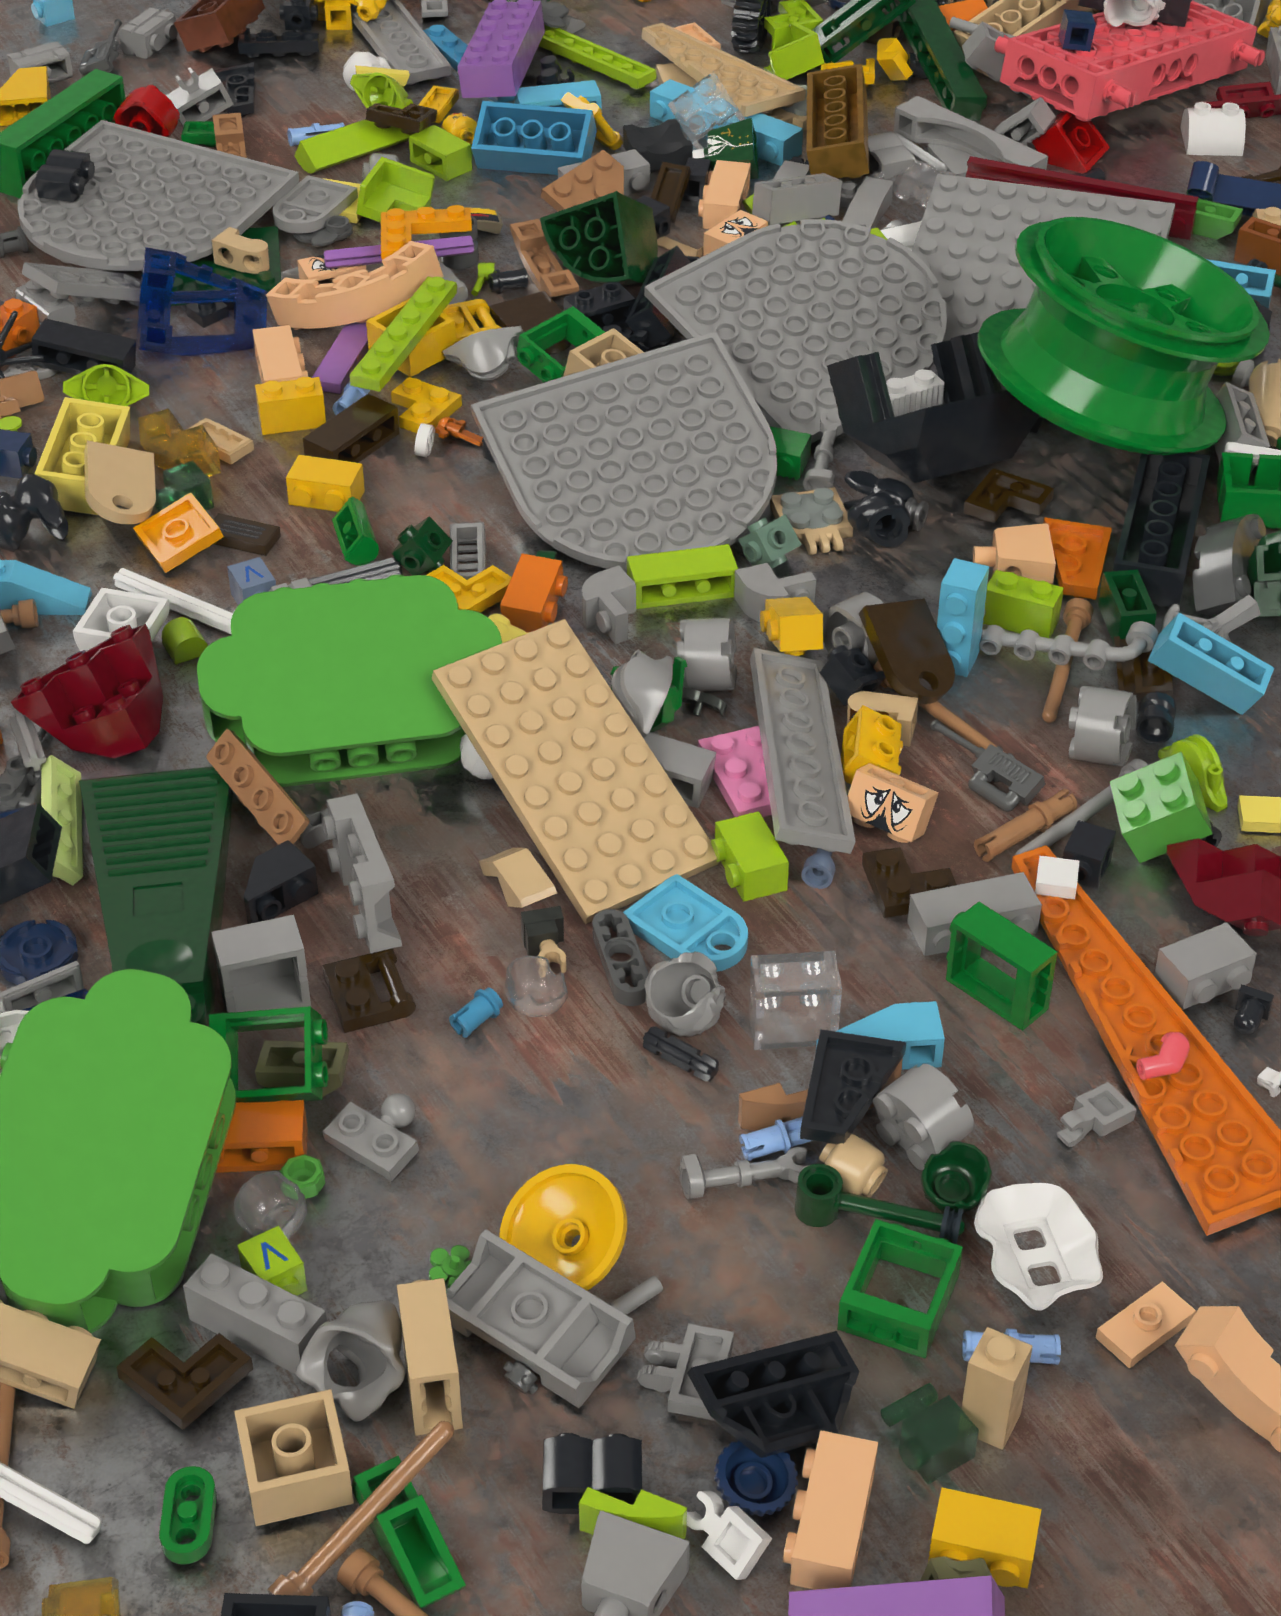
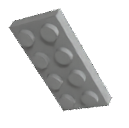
M28 262L23 264L22 275L31 279L34 286L48 289L51 296L59 299H68L69 295L89 302H93L94 298H101L103 301L113 304H119L120 300H126V302L137 306H144L145 302L158 303L160 291L126 272Z

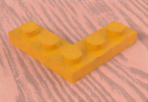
M452 205L447 209L421 207L412 211L393 208L387 212H381L382 260L401 249L409 241H412V234L472 231L471 207L464 208L461 205Z

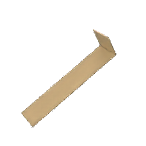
M665 236L657 239V245L670 250L678 246L685 256H703V247L697 250Z

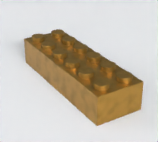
M862 64L807 73L806 152L811 175L825 173L838 179L844 177L858 178L863 174H869L867 91Z

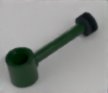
M825 1164L809 1165L798 1176L794 1210L798 1219L806 1225L812 1227L828 1226L837 1219L839 1210L937 1231L940 1232L939 1238H947L948 1241L951 1239L954 1244H957L958 1236L964 1232L963 1209H959L958 1213H956L955 1208L951 1212L950 1206H945L944 1214L846 1193L843 1192V1181L839 1172Z

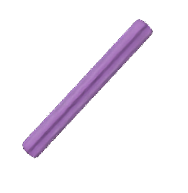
M471 236L414 241L434 246L437 257L466 255L474 252V243ZM381 245L326 250L324 252L325 266L331 269L383 263Z

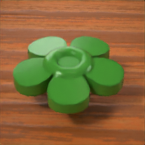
M462 1245L453 1246L450 1255L443 1248L433 1250L429 1259L434 1267L429 1271V1279L444 1278L445 1283L448 1280L449 1288L471 1263V1261H468L469 1250Z

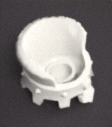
M1105 0L1104 17L1107 23L1113 27H1118L1123 23L1132 26H1147L1159 18L1158 13L1164 9L1166 3L1162 0Z

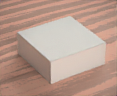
M1039 855L1035 893L1037 895L1075 900L1079 861Z

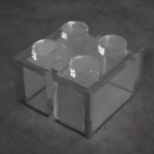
M714 71L693 86L695 91L690 93L687 90L668 104V107L696 149L708 148L707 133L713 130L715 125L722 127L745 120L743 114Z
M835 951L751 955L749 1020L754 1050L815 1047L821 1029L828 1031L839 1030L842 985Z

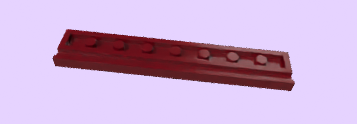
M972 156L967 161L966 177L1174 203L1175 211L1168 236L1190 240L1193 235L1196 207L1199 198L1196 196Z

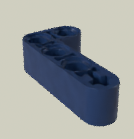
M1196 161L1193 163L1186 195L1243 209L1242 215L1249 217L1252 216L1256 209H1266L1268 207L1281 209V184L1219 174V167L1207 161Z

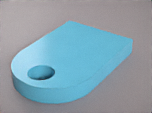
M678 874L669 877L623 912L628 917L635 935L671 959L678 958L684 952H700L714 962L718 972L736 965L747 951L748 928L744 919L734 910ZM728 945L731 949L721 951L715 949L714 946Z

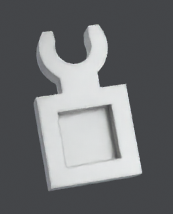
M699 1491L696 1497L704 1503L706 1514L702 1518L696 1511L687 1512V1526L693 1530H704L709 1536L701 1547L735 1580L746 1579L772 1538L738 1506H728L724 1511L723 1502L716 1493L712 1491Z

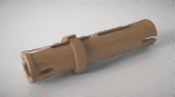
M1062 789L1043 802L1036 801L1032 803L1023 814L985 836L976 839L974 848L977 855L981 857L987 852L988 854L984 855L982 860L989 862L997 855L1034 833L1046 831L1053 826L1052 824L1077 809L1075 796L1070 794L1064 798V796L1069 794V790Z

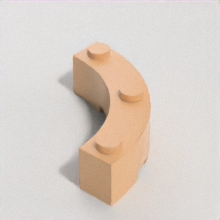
M409 241L401 249L383 259V266L371 272L361 269L337 276L333 283L319 284L317 279L302 280L285 277L266 294L277 325H290V328L299 330L328 328L355 322L365 323L372 317L411 298L428 276L444 277L434 246Z
M1200 1306L1176 1342L1175 1347L1187 1363L1190 1373L1199 1379L1238 1419L1270 1441L1272 1446L1281 1453V1366L1270 1357L1274 1349L1259 1335L1239 1306Z

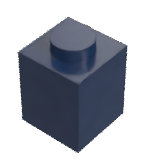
M1064 9L1058 35L1062 49L1090 52L1096 27L1091 12Z
M0 429V476L20 479L24 474L28 473L37 461V450L33 447L31 433Z

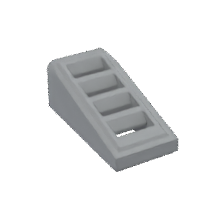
M484 522L450 524V538L453 540L450 545V569L468 580L486 569V533ZM477 543V545L459 546V544ZM478 552V554L459 555V553ZM478 561V563L458 564V562ZM462 570H478V572H459V573H458V571H462Z

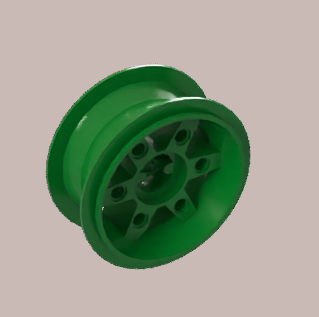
M1064 217L1039 222L1025 228L1020 233L1015 244V254L1022 269L1036 284L1027 308L1000 311L989 316L982 323L978 333V347L981 355L999 382L1021 403L1050 422L1074 434L1113 448L1143 454L1171 455L1199 451L1217 443L1224 434L1227 423L1225 411L1220 401L1208 387L1218 363L1241 362L1252 359L1262 353L1269 341L1268 324L1248 292L1234 278L1202 256L1168 239L1129 225L1097 218Z

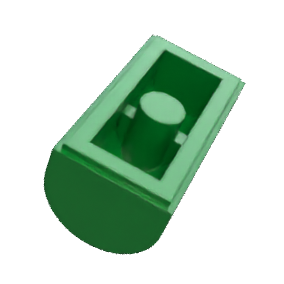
M351 497L334 516L332 522L345 561L360 566L375 560L379 553V546L364 504L360 500Z

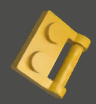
M569 92L562 97L561 101L566 108L593 110L597 128L595 139L611 150H617L623 145L622 136L611 128L602 116V110L596 103H590L581 95L577 98Z
M483 299L449 304L442 312L455 320L456 343L474 333L502 328L495 323L490 315V307ZM473 316L480 320L483 328H479Z

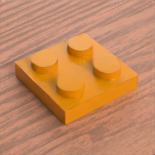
M191 492L133 527L137 537L165 573L181 565L189 558L224 537L218 525Z

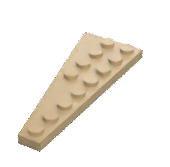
M664 23L642 28L643 40L744 117L762 112L770 113L773 109L791 107L794 103L805 100L806 89Z

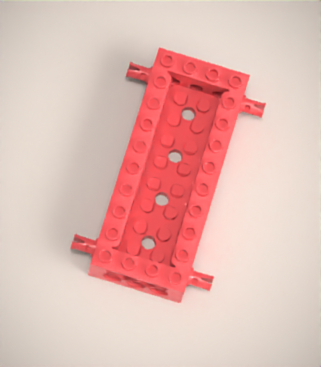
M1194 1L1191 2L1185 27L1152 21L1147 26H1132L1123 23L1118 27H1113L1107 23L1104 11L1093 14L1096 27L1090 52L1062 49L1058 37L1061 24L1012 38L1006 35L1004 37L999 36L994 46L996 52L1005 55L1000 82L1010 86L1012 91L1031 95L1033 100L1041 97L1045 102L1053 105L1055 110L1070 112L1075 115L1076 119L1081 121H1091L1092 118L1098 116H1106L1108 113L1117 110L1128 109L1129 106L1140 105L1141 102L1147 100H1155L1160 96L1173 94V92L1181 89H1189L1191 86L1204 84L1206 81L1219 79L1227 74H1234L1237 71L1246 69L1248 63L1254 67L1256 65L1260 66L1265 58L1264 50L1253 47L1257 26Z

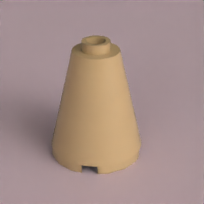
M1278 359V363L1267 364L1268 361L1261 362L1253 369L1249 378V392L1254 394L1269 444L1275 447L1278 438L1281 436V359Z

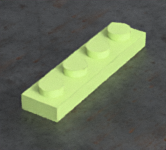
M50 755L46 762L41 764V806L62 826L52 876L60 878L73 886L83 877L82 794L79 783L81 772Z

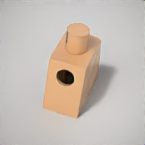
M1042 523L997 528L993 533L992 546H974L973 563L993 567V573L995 570L1012 572L1018 576L1037 581H1046L1053 585L1056 562L1049 524Z

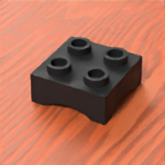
M677 118L668 119L654 127L643 128L633 124L623 126V147L626 151L635 149L650 164V173L660 170L662 162L686 166L688 158H693V144L684 137Z

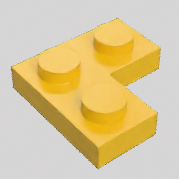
M408 377L391 391V401L394 404L408 408L399 416V427L417 433L421 423L433 425L436 429L440 419L450 417L462 406V395L449 391L446 388L423 382L420 379Z
M445 565L427 574V576L443 581L450 587L457 599L458 610H472L479 613L503 599L512 578L494 565L468 580Z

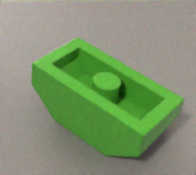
M1198 198L1193 234L1216 240L1233 233L1238 225L1243 209Z

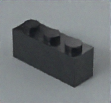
M45 318L32 337V355L42 354L45 356V359L32 362V365L77 375L93 366L110 364L120 367L131 374L136 366V340Z

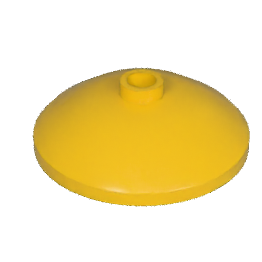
M558 1165L536 1174L516 1192L504 1213L499 1237L587 1291L598 1284L610 1272L621 1254L627 1233L626 1208L618 1189L600 1172L583 1165ZM580 1235V1240L572 1247L573 1239Z

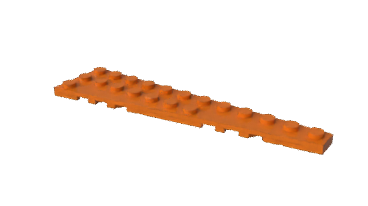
M1047 845L1015 855L1012 858L1011 868L1014 874L1024 872L1034 892L1039 855L1057 858ZM1078 882L1075 900L1037 895L1042 904L1039 921L1052 946L1058 951L1057 955L1206 1236L1280 1208L1281 1130ZM1180 1032L1184 1034L1188 1039L1190 1050L1182 1069L1174 1074L1142 1080L1137 1071V1060L1158 1055L1163 1044L1161 1039L1166 1033Z

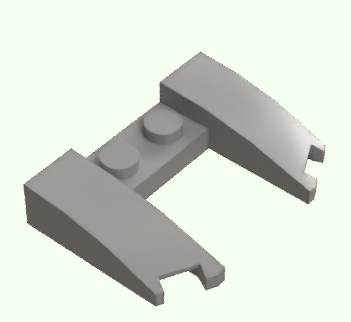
M785 160L773 180L811 175L809 165ZM868 176L865 177L861 185H856L851 181H843L840 207L847 208V212L842 222L853 223L870 229L875 228L892 203L893 181Z

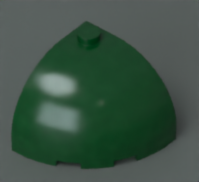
M617 191L540 218L545 239L552 252H555L563 262V265L576 275L599 284L618 281L622 286L643 283L654 259L658 257L653 209Z

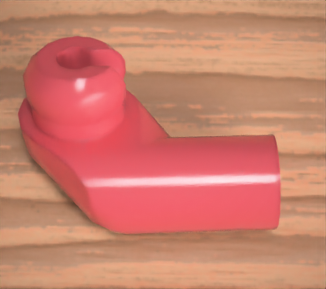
M1180 1032L1166 1033L1161 1039L1163 1044L1158 1055L1137 1060V1071L1142 1080L1174 1074L1182 1069L1190 1050L1188 1039L1184 1034Z

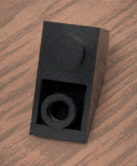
M289 840L255 857L244 894L247 924L274 919L276 916L319 894L315 864Z

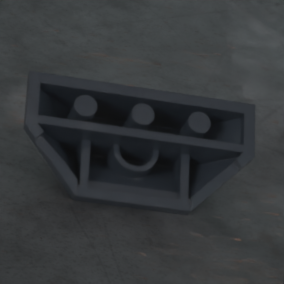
M837 1331L691 1367L687 1374L709 1415L724 1431L757 1456L764 1458L817 1443L820 1430L838 1434L849 1404L852 1387L855 1385L860 1371Z

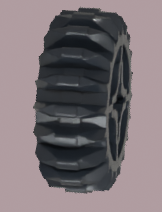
M736 0L731 24V42L735 51L745 54L760 52V49L765 44V40H767L768 31L764 28V17L771 16V0Z

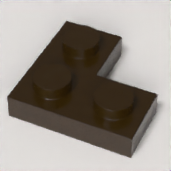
M375 103L367 108L365 120L374 122V125L380 128H391V126L401 128L402 133L412 135L416 132H421L435 122L437 110L415 104L399 109Z
M993 468L964 502L963 513L995 523L1008 506L1039 516L1053 499L1054 488Z
M901 847L865 852L862 856V866L883 918L908 915L910 894L957 885L950 868L912 874Z
M218 1333L185 1362L151 1337L116 1366L120 1380L184 1430L252 1371L253 1363L249 1355Z

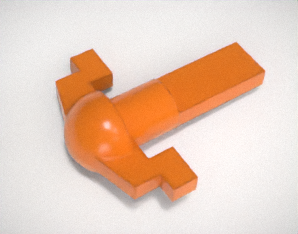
M444 417L439 420L435 429V433L439 434L438 437L445 439L451 435L479 447L482 446L483 437L464 429L466 421L462 419L458 421L450 417Z

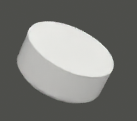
M420 424L415 441L414 452L416 456L427 458L430 455L435 436L433 425Z

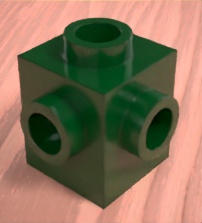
M429 516L416 526L411 524L398 535L397 540L400 543L391 554L411 575H421L426 571L430 573L444 563L445 559L442 556L453 540Z

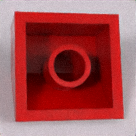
M1067 111L1056 115L1055 121L1044 135L1042 134L1032 141L1036 151L1048 156L1047 164L1082 174L1088 172L1110 148L1092 121L1078 120L1074 114Z

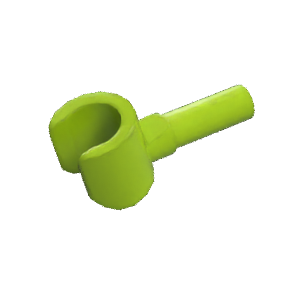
M478 263V277L471 291L473 296H478L485 281H488V275L494 272L495 263Z

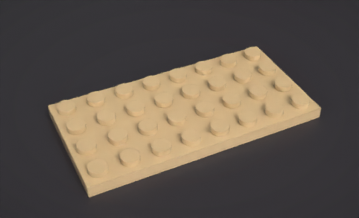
M565 619L433 670L432 681L585 924L591 922L594 916L602 910H618L640 900L671 876L678 874L687 879L718 865L719 862H716L717 857L711 845V840Z

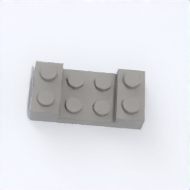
M357 793L327 800L329 816L322 817L327 840L332 839L333 848L327 849V856L331 872H339L343 885H348L353 906L358 905L359 914L353 915L356 936L358 939L365 938L370 953L401 947L402 940L392 918L389 891L395 887L394 878Z
M487 1229L479 1236L471 1263L454 1283L446 1289L451 1327L466 1337L474 1333L539 1374L543 1386L578 1408L582 1406L636 1339L634 1322L631 1317Z

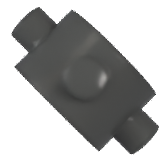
M510 1361L505 1363L503 1369L507 1372L504 1378L511 1385L524 1394L528 1391L531 1394L537 1391L538 1386L535 1382L538 1378L528 1368L518 1361H515L513 1364Z

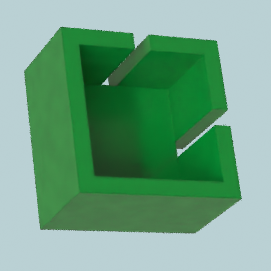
M1222 452L1216 482L1220 522L1248 514H1256L1262 518L1266 529L1281 528V455L1259 454L1254 485L1252 486L1248 485L1253 454Z

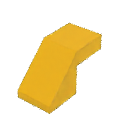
M344 0L314 1V5H318V21H326V30L353 29L351 3Z
M897 38L880 39L877 42V61L891 81L907 80L913 74V71L907 64L908 54Z

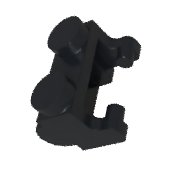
M545 56L540 60L542 72L541 75L536 77L537 86L574 82L575 75L571 69H567L569 78H561L560 74L563 71L555 56Z

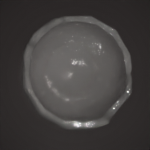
M526 955L514 959L507 967L505 997L508 1003L519 1013L529 1017H546L556 1013L567 1000L568 990L564 973L554 974L550 969L547 958Z
M278 1171L254 1175L241 1186L234 1199V1216L251 1237H255L279 1225L287 1239H289L301 1228L308 1213L305 1195L298 1185Z

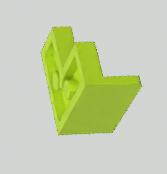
M787 0L778 2V12L781 15L764 17V28L771 34L772 50H775L794 41L790 23L797 22L812 30L822 23L823 19L805 0Z
M797 22L790 23L794 41L770 51L768 56L771 65L764 67L765 71L785 80L824 64L818 34Z
M381 157L360 185L356 214L381 223V212H387L393 208L412 211L421 207H429L431 205L435 176Z

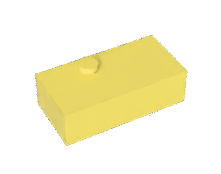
M65 397L34 474L51 481L55 485L58 492V501L63 510L98 515L89 507L85 498V446L88 440L127 448L130 441V407Z

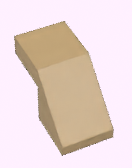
M513 847L479 861L484 876L498 877L508 907L523 908L557 894L554 884L528 848Z

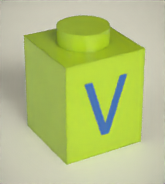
M279 1225L237 1245L242 1269L296 1296L307 1291L304 1262Z

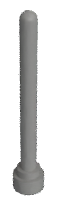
M1133 759L1121 768L1118 778L1148 766V764L1141 759ZM1111 786L1105 788L1020 848L1015 855L1045 845L1048 847L1052 846L1073 831L1078 820L1085 822L1114 802Z

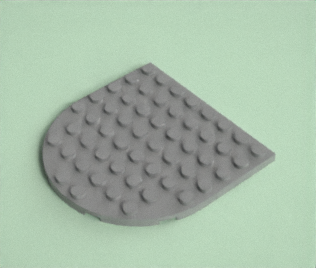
M101 120L64 149L90 153V160L94 163L95 172L93 178L89 179L88 183L84 186L83 194L79 195L74 202L38 198L35 181L36 172L23 186V195L21 199H18L17 209L20 225L26 237L40 250L60 259L63 263H71L88 269L139 271L156 269L165 271L170 269L171 266L195 261L212 254V239L228 227L238 229L241 236L299 183V172Z
M937 174L912 252L934 274L938 281V289L942 298L945 299L947 326L944 341H949L951 338L979 332L982 323L989 316L1000 311L1027 308L1036 284L1020 266L1015 254V244L1020 233L1028 226L1064 217H1088L1129 225L1168 239L1175 204Z
M804 219L801 220L799 225L781 227L777 223L757 229L648 284L644 290V296L686 339L716 331L767 422L772 427L811 434V444L823 436L820 430V417L823 413H827V421L830 423H836L839 420L838 408L830 383L827 365L855 356L879 352L886 383L891 378L902 379L912 376L918 370L931 369L934 364L931 344L944 342L947 326L946 302L938 289V281L929 267L915 253L891 237L885 240L871 234V229L868 227L836 220Z
M716 331L471 404L472 416L523 519L540 538L556 550L590 565L606 569L619 565L624 571H627V556L725 544L731 546L749 531L747 528L749 525L760 519L773 495L777 474L776 444L773 433Z

